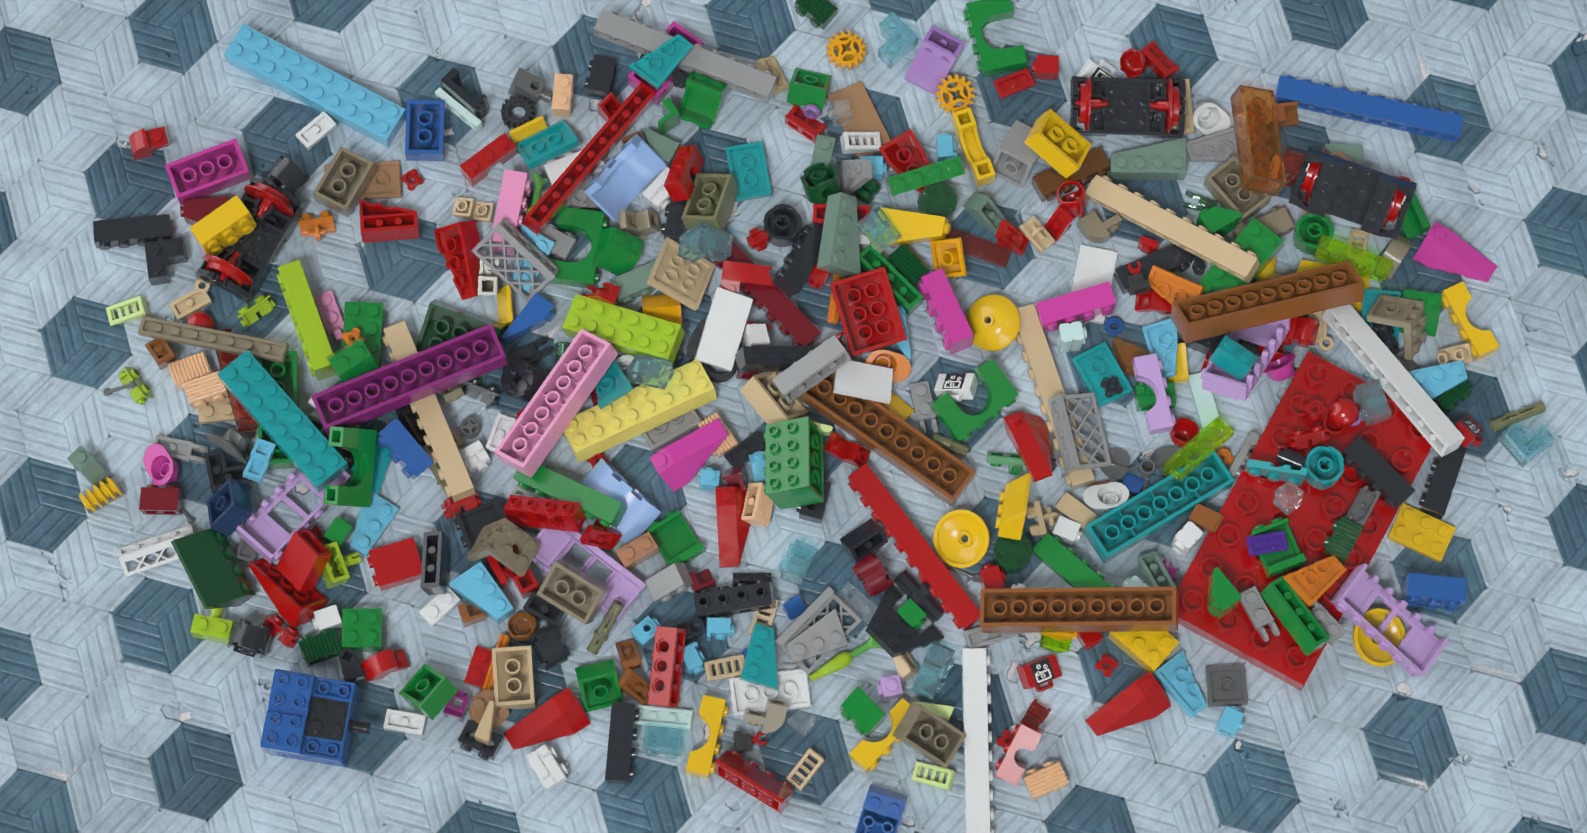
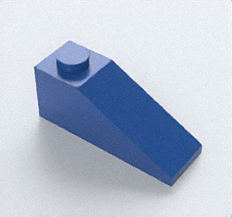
M535 293L502 335V342L507 344L544 326L547 321L550 322L556 314L555 305L538 293Z

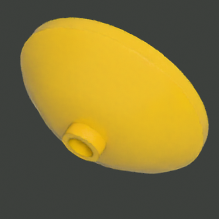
M1001 295L981 297L973 303L966 315V320L974 334L972 343L985 351H999L1008 347L1016 339L1021 326L1018 308L1011 300ZM991 318V322L987 324V319Z
M954 510L944 515L937 523L933 542L938 556L946 564L957 568H966L977 564L985 556L989 548L990 535L986 523L979 515L968 510ZM965 535L968 536V541H967V542H965V541L963 540V537H964Z
M1381 608L1366 611L1362 617L1377 630L1390 611ZM1397 616L1393 618L1382 634L1395 647L1398 646L1406 634L1404 626ZM1354 625L1353 644L1357 654L1363 661L1375 667H1384L1395 663L1388 652L1381 650L1376 641L1373 642L1371 638L1364 634V631L1359 626Z

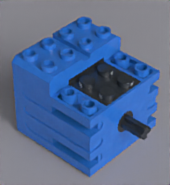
M275 669L260 747L266 753L273 756L346 768L353 732L369 735L371 730V723L356 720L361 690H359L355 683Z

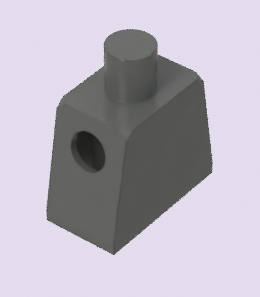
M520 67L508 94L516 97V94H519L520 97L524 95L534 105H536L538 99L549 103L553 95L552 92L543 89L546 83L544 80Z

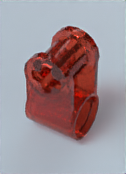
M1286 148L1279 175V182L1282 186L1291 187L1294 185L1304 159V153Z
M1035 698L1022 718L1020 725L1025 721L1039 728L1052 709H1047L1038 703V700Z

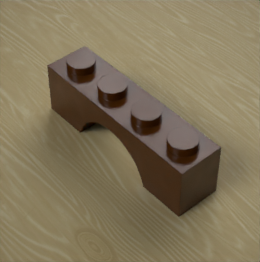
M1097 147L1087 153L1082 167L1075 174L1065 178L1049 169L1033 176L1032 185L1041 202L1045 200L1052 201L1057 198V189L1063 182L1069 180L1078 181L1085 186L1094 179L1095 175L1100 177L1106 176L1107 172H1109L1110 164L1101 147ZM1065 185L1061 188L1059 194L1063 192L1067 194L1073 191L1076 185Z

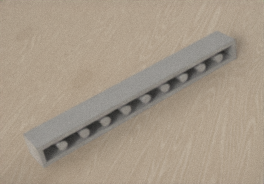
M602 9L594 27V36L644 55L651 53L659 48L660 45L673 38L666 31L654 30L648 24L641 25L632 18H623L611 10L605 11ZM699 44L693 45V49L677 67L691 73L694 71L725 83L727 88L766 103L769 102L777 82V77L769 71H760L751 64H742L733 57H724L721 53L706 50Z

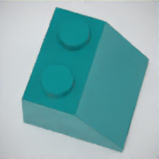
M1225 334L1209 360L1241 382L1258 356Z

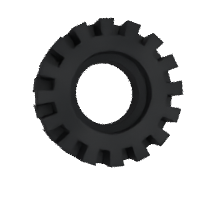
M516 94L515 98L512 95L509 100H505V104H502L501 116L505 126L507 125L511 130V128L515 129L535 119L534 104L531 103L529 98L526 99V96L522 95L520 97L519 94ZM515 107L523 108L525 110L524 117L521 119L513 118L511 116L512 109Z

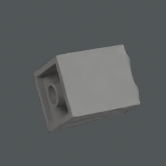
M1016 120L1000 144L992 166L996 176L1023 189L1040 156L1024 143L1032 127Z

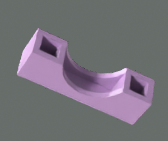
M1156 353L1134 357L1132 365L1136 381L1143 382L1151 387L1156 397V404L1145 415L1149 435L1172 431L1176 422L1174 413H1170L1169 409L1171 399L1165 392L1167 382L1165 377L1161 375L1160 370H1163L1161 359L1157 358Z

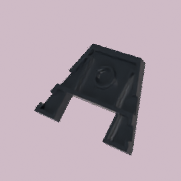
M894 586L886 589L865 631L892 658L912 652L920 647H927L932 643H940L944 636L933 625L919 635L896 613L892 607L902 599L903 595Z

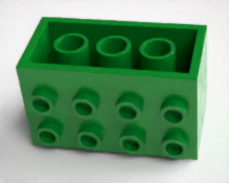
M809 416L766 424V432H764V441L766 443V449L764 450V458L766 460V467H764V475L766 477V484L764 485L765 495L781 510L824 502L823 432Z

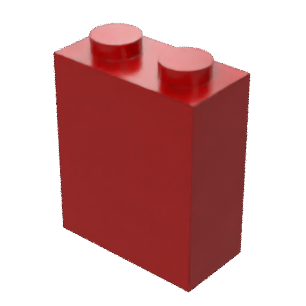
M309 529L294 531L276 568L299 592L313 590L332 553Z
M414 537L369 550L370 557H367L370 569L374 568L376 574L372 575L375 587L379 586L381 591L421 579L422 564Z

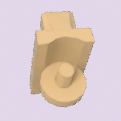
M1032 216L1027 222L1019 226V229L1040 254L1055 243V240L1035 216Z
M1471 343L1437 350L1440 365L1463 360L1464 364L1474 362Z
M1039 500L1034 501V505L1028 507L1026 511L1029 520L1038 518V524L1030 526V532L1033 537H1044L1047 533L1050 534L1047 521H1049L1050 527L1055 526L1054 520L1059 518L1057 512L1052 513L1051 507L1045 508L1047 513L1045 514L1043 503H1040Z

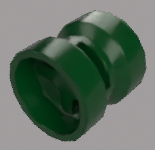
M870 179L861 188L857 189L855 196L863 203L869 205L873 201V196L878 194L881 188Z

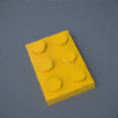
M1403 503L1387 539L1440 563L1456 527Z

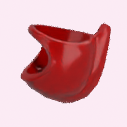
M1065 181L1057 189V203L1059 205L1063 204L1078 218H1082L1085 215L1087 203L1085 189L1078 181ZM1073 184L1079 188L1078 191L1069 193L1060 199V190L1065 185Z

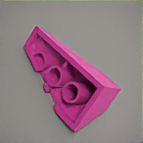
M1437 222L1434 223L1413 257L1415 261L1429 269L1447 271L1449 274L1455 273L1488 283L1497 268L1494 263L1459 236Z
M718 418L668 445L649 458L658 474L676 492L694 479L695 474L706 464L707 459L719 448L729 434Z

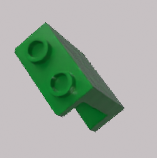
M692 71L685 83L686 89L678 110L679 118L685 122L694 123L703 129L710 130L716 121L727 84Z
M673 510L665 515L664 520L660 522L655 521L648 526L647 532L649 531L659 547V553L668 567L674 563L687 564L705 552V547L701 541H698L680 510L676 512Z
M1281 517L1277 518L1267 526H1264V524L1258 525L1253 528L1254 531L1250 534V536L1285 531L1288 545L1287 551L1258 555L1267 578L1302 566L1306 562L1304 553H1300L1289 528L1288 518L1283 520Z

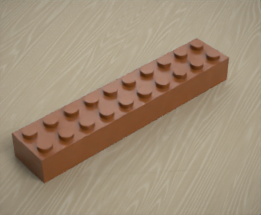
M1348 260L1172 302L1171 320L1185 343L1361 302L1364 297L1365 283Z
M835 372L798 397V399L951 507L954 506L975 478V470L877 401L833 393Z
M1177 587L981 589L980 628L983 633L1178 631L1179 593Z

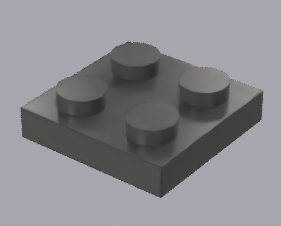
M1245 665L1205 668L1208 707L1243 706L1248 704Z

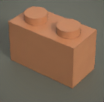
M648 531L616 550L615 555L619 563L629 571L657 555L659 547Z

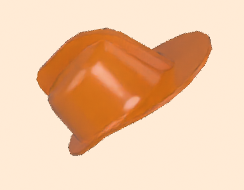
M878 349L868 355L866 359V364L893 369L892 382L894 383L904 381L911 372L909 360L904 355L896 352Z

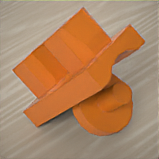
M322 211L319 213L320 218L314 219L311 214H302L299 221L301 236H316L317 241H321V235L336 232L333 216L330 215L329 211Z

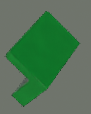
M668 97L662 101V114L664 117L658 121V133L661 135L666 134L679 125V111Z
M1415 193L1401 226L1405 238L1408 240L1427 233L1431 227Z

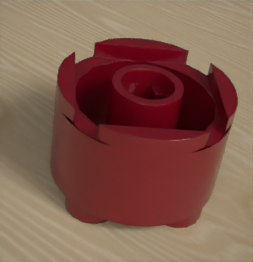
M874 552L856 562L852 567L858 580H864L862 585L869 597H875L894 585Z

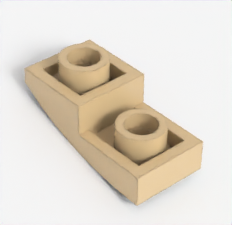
M456 197L452 215L467 220L492 223L496 205L494 203L477 202L472 198Z
M1067 492L1061 496L1054 506L1065 518L1081 524L1080 528L1084 530L1087 524L1098 518L1094 512Z

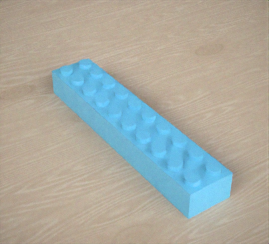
M245 24L241 26L224 53L226 62L321 113L325 111L334 120L389 148L406 120V109Z

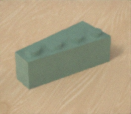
M1186 137L1111 154L1109 159V178L1111 180H1184L1186 176Z
M839 192L829 195L827 199L817 268L845 278L861 274L856 197Z

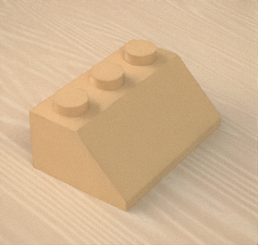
M762 372L754 375L740 390L745 399L751 403L757 414L767 424L802 418L809 412L798 398L788 404L772 381L778 372Z
M531 646L492 648L495 707L509 709L536 708Z

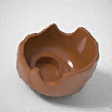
M528 612L514 614L507 623L508 633L518 641H527L530 639L529 636L536 632V618Z

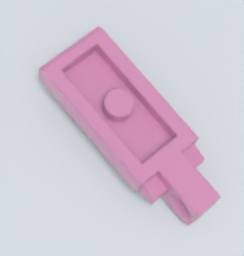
M332 290L313 296L326 331L329 335L334 334L337 343L342 342L341 331L343 330L344 322Z

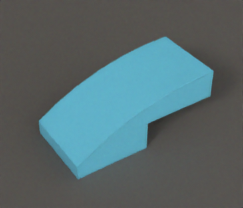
M257 439L250 453L249 462L243 472L244 478L262 483L276 444Z

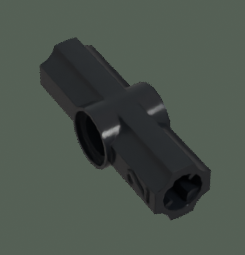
M907 570L901 572L894 579L893 582L907 596V600L910 598L927 614L926 617L932 624L945 614V611L932 598L929 590L924 585L919 584Z

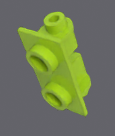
M261 294L253 300L255 302L250 307L245 305L238 310L239 314L236 318H242L240 323L243 327H249L259 320L256 312L259 311L263 317L274 310L273 307L276 306L274 302L267 300L270 295L264 296Z
M123 367L125 371L119 373V380L123 385L129 384L130 381L136 382V387L129 392L135 403L143 405L146 402L145 398L153 399L154 396L151 394V388L142 381L139 371L133 367Z

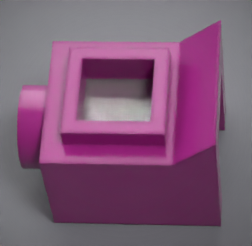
M458 690L446 704L443 710L444 716L448 717L450 715L463 722L471 701L470 697L467 696L468 693Z

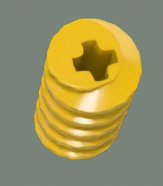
M106 477L107 484L99 481L100 488L92 485L93 492L86 489V496L79 493V498L88 513L89 509L97 512L96 505L103 508V501L110 504L109 497L117 500L116 493L124 496L114 478L112 480Z

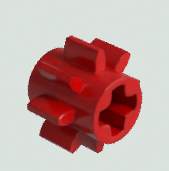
M757 227L749 230V236L746 237L751 250L757 249L758 252L766 249V243L769 242L764 229L758 230Z

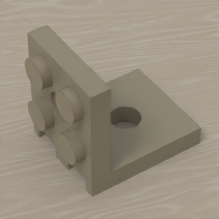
M1383 294L1379 295L1367 314V321L1404 328L1405 359L1413 360L1416 353H1419L1422 343H1425L1427 339V332L1425 331L1427 317L1424 316V302Z
M503 518L483 526L467 558L473 562L491 555L522 577L528 570L541 543L508 519ZM513 545L518 546V555L513 552Z

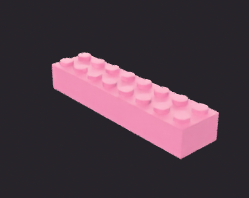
M583 329L578 332L494 453L502 463L532 478L617 357L618 353L611 343Z

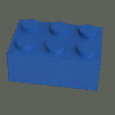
M407 100L406 161H444L445 100Z
M397 418L376 436L378 438L376 440L377 444L382 449L386 448L390 452L388 456L395 464L399 463L403 469L401 471L408 479L411 477L414 480L434 463Z
M1408 573L1402 581L1401 600L1408 603V608L1424 606L1428 610L1444 608L1447 612H1456L1466 602L1467 578Z

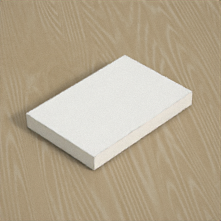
M850 360L835 371L833 393L889 404L891 401L893 369Z

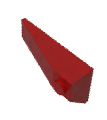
M911 129L906 130L879 147L886 163L896 173L931 164ZM927 186L915 190L920 193Z
M476 220L458 222L434 230L437 248L447 261L445 265L454 276L453 282L461 299L466 300L477 297L479 258L472 252V249L480 242Z
M1023 411L1003 417L1006 434L1034 482L1053 476L1049 431L1042 418Z
M735 486L715 487L720 568L739 567L751 525L741 520L747 489L742 491L740 487Z
M260 559L249 563L250 569L279 614L293 627L308 623L315 616L314 612L321 610L327 604L328 600L315 588L302 592L296 590L276 566L270 564L267 560Z
M1148 671L1086 719L1085 722L1096 736H1100L1142 721L1154 719L1170 708L1171 705L1160 684Z
M568 687L503 734L513 750L536 745L537 743L574 735L591 723Z

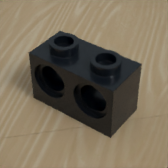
M468 719L457 740L458 744L461 745L460 748L469 753L471 750L478 753L477 756L485 761L489 759L494 761L504 742V737L492 731L491 742L494 744L492 750H485L483 748L484 743L477 740L468 742L466 740L467 735L475 734L479 724Z

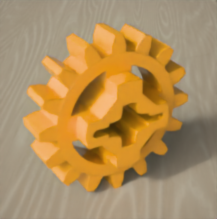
M850 30L848 34L841 31L840 36L835 33L834 39L829 38V44L826 45V50H828L826 57H830L829 63L835 62L834 68L841 66V71H844L845 67H848V70L851 71L852 66L858 68V62L863 63V57H866V51H864L866 50V44H862L863 38L857 39V33L852 36ZM855 45L858 47L859 52H857V50L854 49Z
M954 74L953 78L951 75H947V80L940 79L941 85L936 84L939 91L934 92V94L938 95L935 102H940L938 106L940 109L945 107V113L950 111L952 115L956 111L968 108V104L973 105L970 99L975 97L974 94H971V91L975 88L969 87L971 81L965 82V76H961L959 79L958 74ZM956 82L952 87H947L948 84ZM963 88L966 90V96L964 95ZM948 91L956 92V94H958V96H960L961 98L953 97V95H951V93ZM943 93H945L946 101H944ZM963 102L961 105L953 107L956 103Z

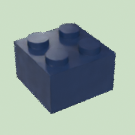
M230 477L207 500L211 529L229 537L236 531L238 526L251 517L253 510L248 485Z

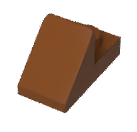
M153 339L145 344L160 370L167 367L169 363L177 361L165 340Z
M1196 504L1189 520L1202 532L1215 533L1224 516L1203 505Z
M634 638L615 643L624 672L627 668L633 670L642 666L641 657Z
M627 668L617 683L621 687L620 691L638 703L646 705L649 700L648 691L650 690V685L633 670Z

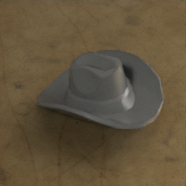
M229 428L225 434L204 435L206 439L240 462L248 464L253 447L249 443V437L243 432Z

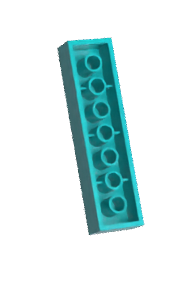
M248 350L217 374L219 381L318 493L325 488V485H329L349 469L343 457L333 446H328V440Z
M1213 449L1087 524L1083 534L1103 564L1193 511L1196 504L1203 505L1232 487L1235 480Z

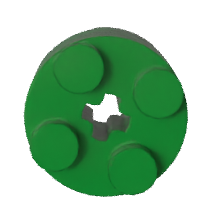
M1313 213L1302 216L1293 231L1295 248L1308 255L1323 253L1329 246L1334 234V228L1326 215L1321 217Z

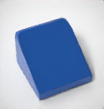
M1126 473L1122 484L1127 487L1130 495L1136 496L1140 493L1144 479Z
M800 595L783 604V611L789 620L795 619L806 610Z

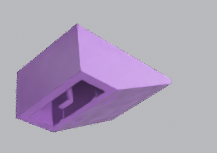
M932 25L904 79L932 94L935 91H939L936 84H942L941 78L947 80V75H950L964 51L965 42Z

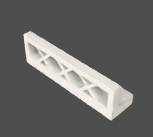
M192 524L118 548V557L125 576L127 577L179 559L176 551L170 556L164 555L163 552L169 547L174 549L171 543L174 539L194 534ZM148 554L157 556L153 562H148L144 559ZM130 560L138 562L135 568L127 569L125 562Z

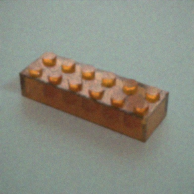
M1239 85L1230 97L1242 191L1277 196L1287 183L1274 91Z

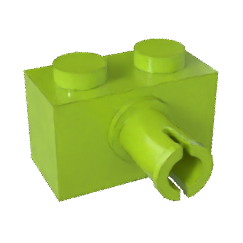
M337 541L324 545L332 553L322 572L327 589L346 584L350 578L347 567L360 564L361 557H357L360 554L355 552L342 556Z
M224 608L211 609V613L208 616L194 614L190 633L194 638L227 644L234 622L221 618Z

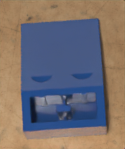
M870 784L855 833H897L908 796Z

